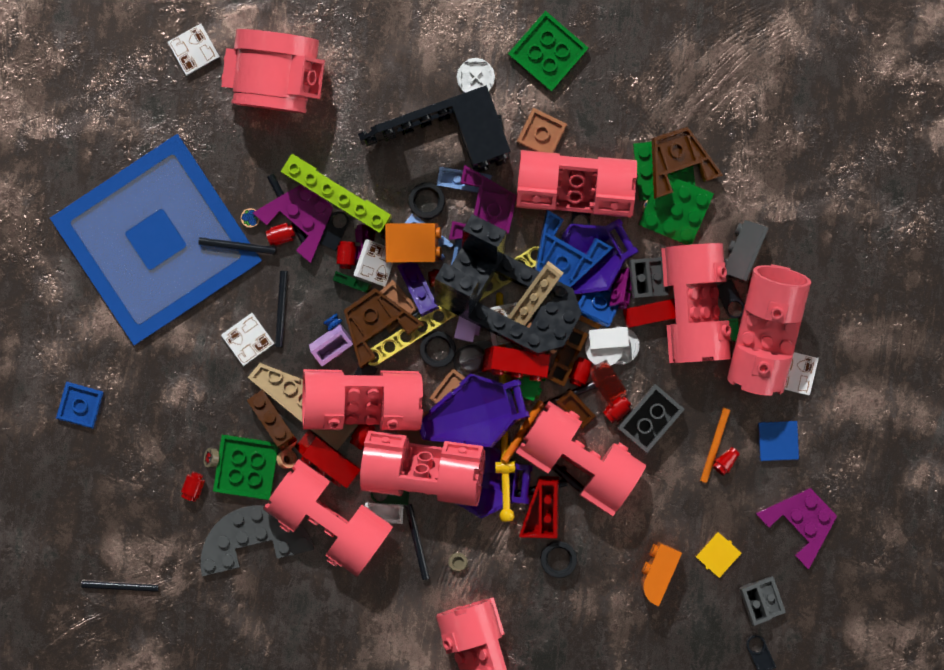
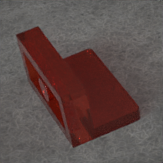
M604 360L590 368L591 379L609 406L612 407L614 406L613 399L625 393L626 388L608 361Z

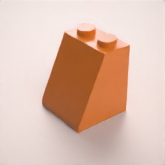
M437 223L385 224L386 263L439 262V258L442 257V248L439 247L442 231Z

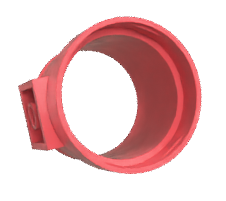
M236 29L234 49L226 48L224 70L221 78V87L233 89L231 104L284 112L306 113L308 98L320 99L325 60L317 59L319 40L271 31Z

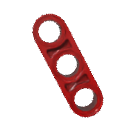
M675 299L623 309L626 327L630 328L675 319Z

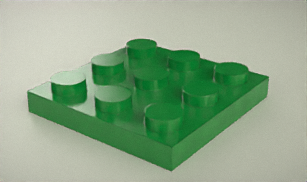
M545 10L508 55L552 92L589 48Z
M652 142L633 144L634 160H637L639 201L648 200L653 190ZM693 166L669 174L695 185Z
M667 174L673 193L654 199L653 188L638 225L686 245H692L714 193Z
M222 434L213 492L269 500L272 494L278 447L275 442Z

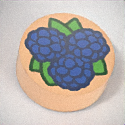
M249 208L242 212L241 222L244 226L253 228L259 224L260 219L253 214L256 211L255 209Z

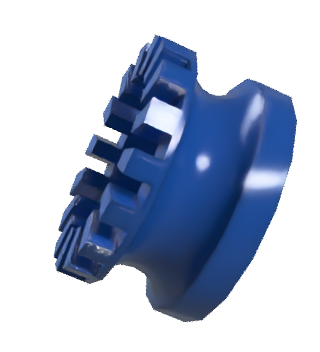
M336 313L323 322V324L328 326L327 329L329 331L335 325L341 323L342 320L338 319V314Z

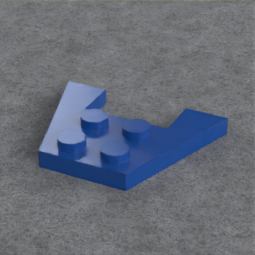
M546 210L535 270L541 272L549 261L564 272L559 282L571 287L613 247L595 238L587 254L579 251L555 237L564 219Z

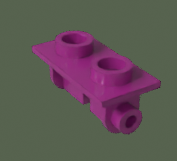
M366 224L357 225V229H355L356 242H361V246H356L357 263L365 239L374 241V229Z
M629 268L620 270L613 283L610 307L619 305L620 309H627L629 306L630 293L626 292V290L631 291Z

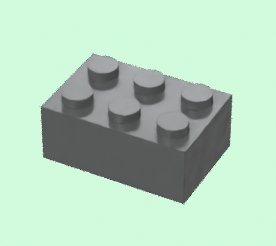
M653 384L616 428L645 453H648L685 409L656 384Z

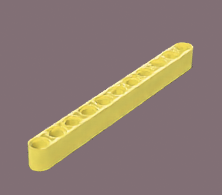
M532 247L516 257L515 260L523 261L525 265L534 268L536 261L531 258V252L538 251L539 247ZM495 273L490 281L493 284L492 290L485 291L480 301L510 283L511 280L501 281L498 278V274ZM438 306L439 309L418 319L419 321L426 322L428 328L425 332H419L418 330L413 332L409 342L401 340V334L405 332L404 329H401L372 347V352H377L379 359L375 363L370 362L369 365H379L457 315ZM437 311H441L444 314V319L441 322H436L433 319V315ZM387 342L395 344V350L391 353L385 351L384 346Z

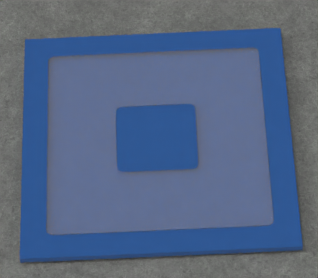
M178 133L50 217L54 226L134 346L262 262L257 252L198 245L199 237L251 243Z

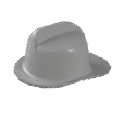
M483 340L459 348L453 359L457 371L467 376L470 373L474 375L481 373L485 349L492 347L493 344Z

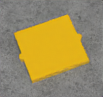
M717 532L697 554L696 558L705 565L706 569H710L720 578L741 555V552L732 545V541H728Z

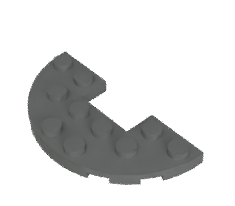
M265 505L246 506L227 514L211 529L201 553L202 576L239 568L240 564L236 548L273 540L276 557L282 558L315 550L310 535L301 524L295 532L290 530L288 533L280 527L281 523L263 510Z

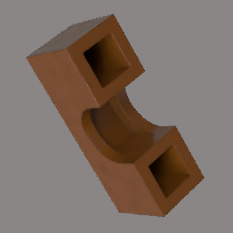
M574 328L564 348L559 349L546 379L563 387L565 386L588 333Z
M263 389L247 399V402L281 451L297 441Z

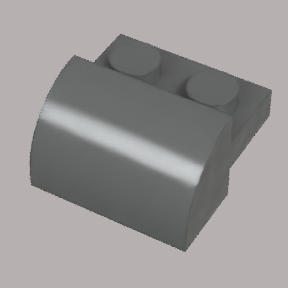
M662 257L629 260L633 299L669 295L668 287H664Z
M773 576L739 588L752 626L786 613Z

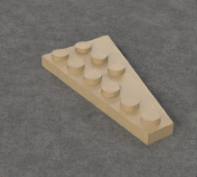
M259 363L248 376V379L260 389H263L266 394L302 422L303 379ZM344 424L343 430L312 431L337 451L359 424Z

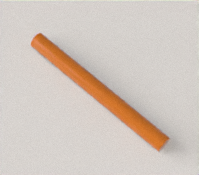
M538 400L529 414L530 417L525 420L500 460L502 463L507 464L543 408L544 403Z
M723 408L700 479L702 482H708L728 420L729 409Z

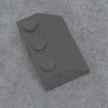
M744 220L742 224H738L735 230V234L738 235L735 241L730 242L727 250L730 252L728 258H724L727 277L741 283L747 281L769 229L768 227Z

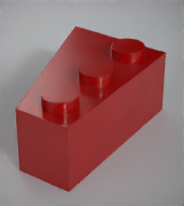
M492 346L485 349L482 372H489L498 376H503L504 374L511 375L512 378L517 379L530 377V381L541 382V379L547 378L550 355L541 354L537 356L529 351Z
M308 430L295 446L305 463L308 465L313 463L317 466L316 470L320 474L331 476V481L338 487L343 485L347 488L360 472L357 465L329 446L324 440L318 438L311 430Z
M540 476L519 537H558L559 477Z

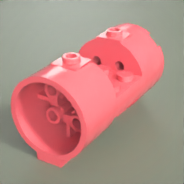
M521 150L516 208L593 213V215L631 218L635 203L637 160L607 157L592 159L560 156V153Z
M723 243L661 248L664 287L674 286L676 324L667 325L669 363L731 359V327L729 326V321H719L720 308L718 307L719 290L717 283L726 282L727 276Z
M773 264L771 266H757L753 269L727 380L732 385L737 383L742 386L741 390L765 396H772L773 392L778 394L784 392L811 286V280L808 277L790 270L788 267Z
M303 369V429L343 430L344 424L380 425V430L386 431L421 430L423 383L422 375L419 371H380V376L344 375L342 370Z
M548 401L544 407L547 411L543 410L523 439L526 443L522 442L515 453L546 474L550 472L558 459L562 457L590 476L579 496L613 517L640 479L646 464L627 452L629 448L620 442L618 445L612 444L602 459V456L598 453L586 451L584 444L578 440L571 441L582 423L579 420L580 416L573 411L568 413Z
M368 431L361 462L360 488L362 491L402 496L403 491L425 493L427 495L432 494L437 495V501L478 506L485 471V450L483 446L445 441L443 447L410 443L405 435Z
M298 459L292 467L294 472L290 471L287 473L269 498L271 504H266L263 510L281 523L280 527L288 533L290 530L295 532L308 515V520L316 526L322 525L325 527V533L331 537L335 535L338 537L325 555L328 557L327 561L335 567L337 565L342 566L358 577L394 526L363 504L351 520L347 521L318 500L331 481L301 459Z
M494 597L437 614L436 620L441 633L443 647L446 654H455L454 657L459 670H507L498 641L504 635Z

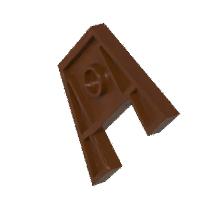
M688 127L651 139L654 199L673 193L667 174L693 165H698L703 182L723 176Z
M376 288L344 310L360 368H363L377 358L366 342L397 320L408 336L424 325Z

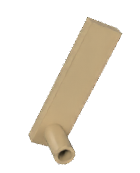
M548 261L508 315V318L525 326L564 272Z

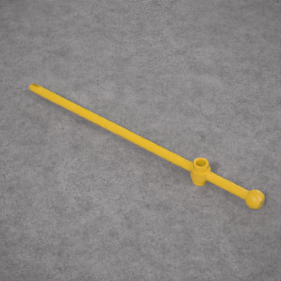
M498 292L496 294V306L504 305L503 294ZM505 344L497 345V346H499V347H505ZM505 374L498 376L500 383H506ZM508 431L501 438V458L508 449ZM508 461L507 464L495 462L496 473H502L503 510L500 511L499 518L502 522H511L515 515L510 508L509 473H515V461Z

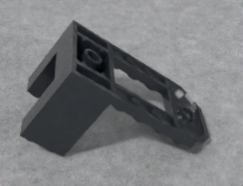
M487 85L377 124L370 128L371 131L369 133L363 131L358 134L362 145L371 146L378 143L377 141L384 139L385 142L396 139V135L403 133V135L413 133L414 128L420 126L422 129L432 126L433 121H446L450 119V115H453L473 170H478V173L489 170L488 166L496 164V167L507 163L506 160L510 158L509 154L511 153Z
M472 214L463 229L462 248L451 266L443 263L435 277L434 304L537 356L551 350L564 348L582 314L573 288L558 281L543 302L530 328L479 303L495 273L528 289L540 272L505 255L507 231Z

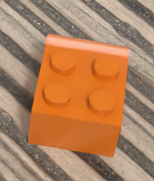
M658 541L650 549L649 555L651 558L649 563L645 562L641 570L643 573L641 579L642 592L656 606L660 605L682 555V552Z

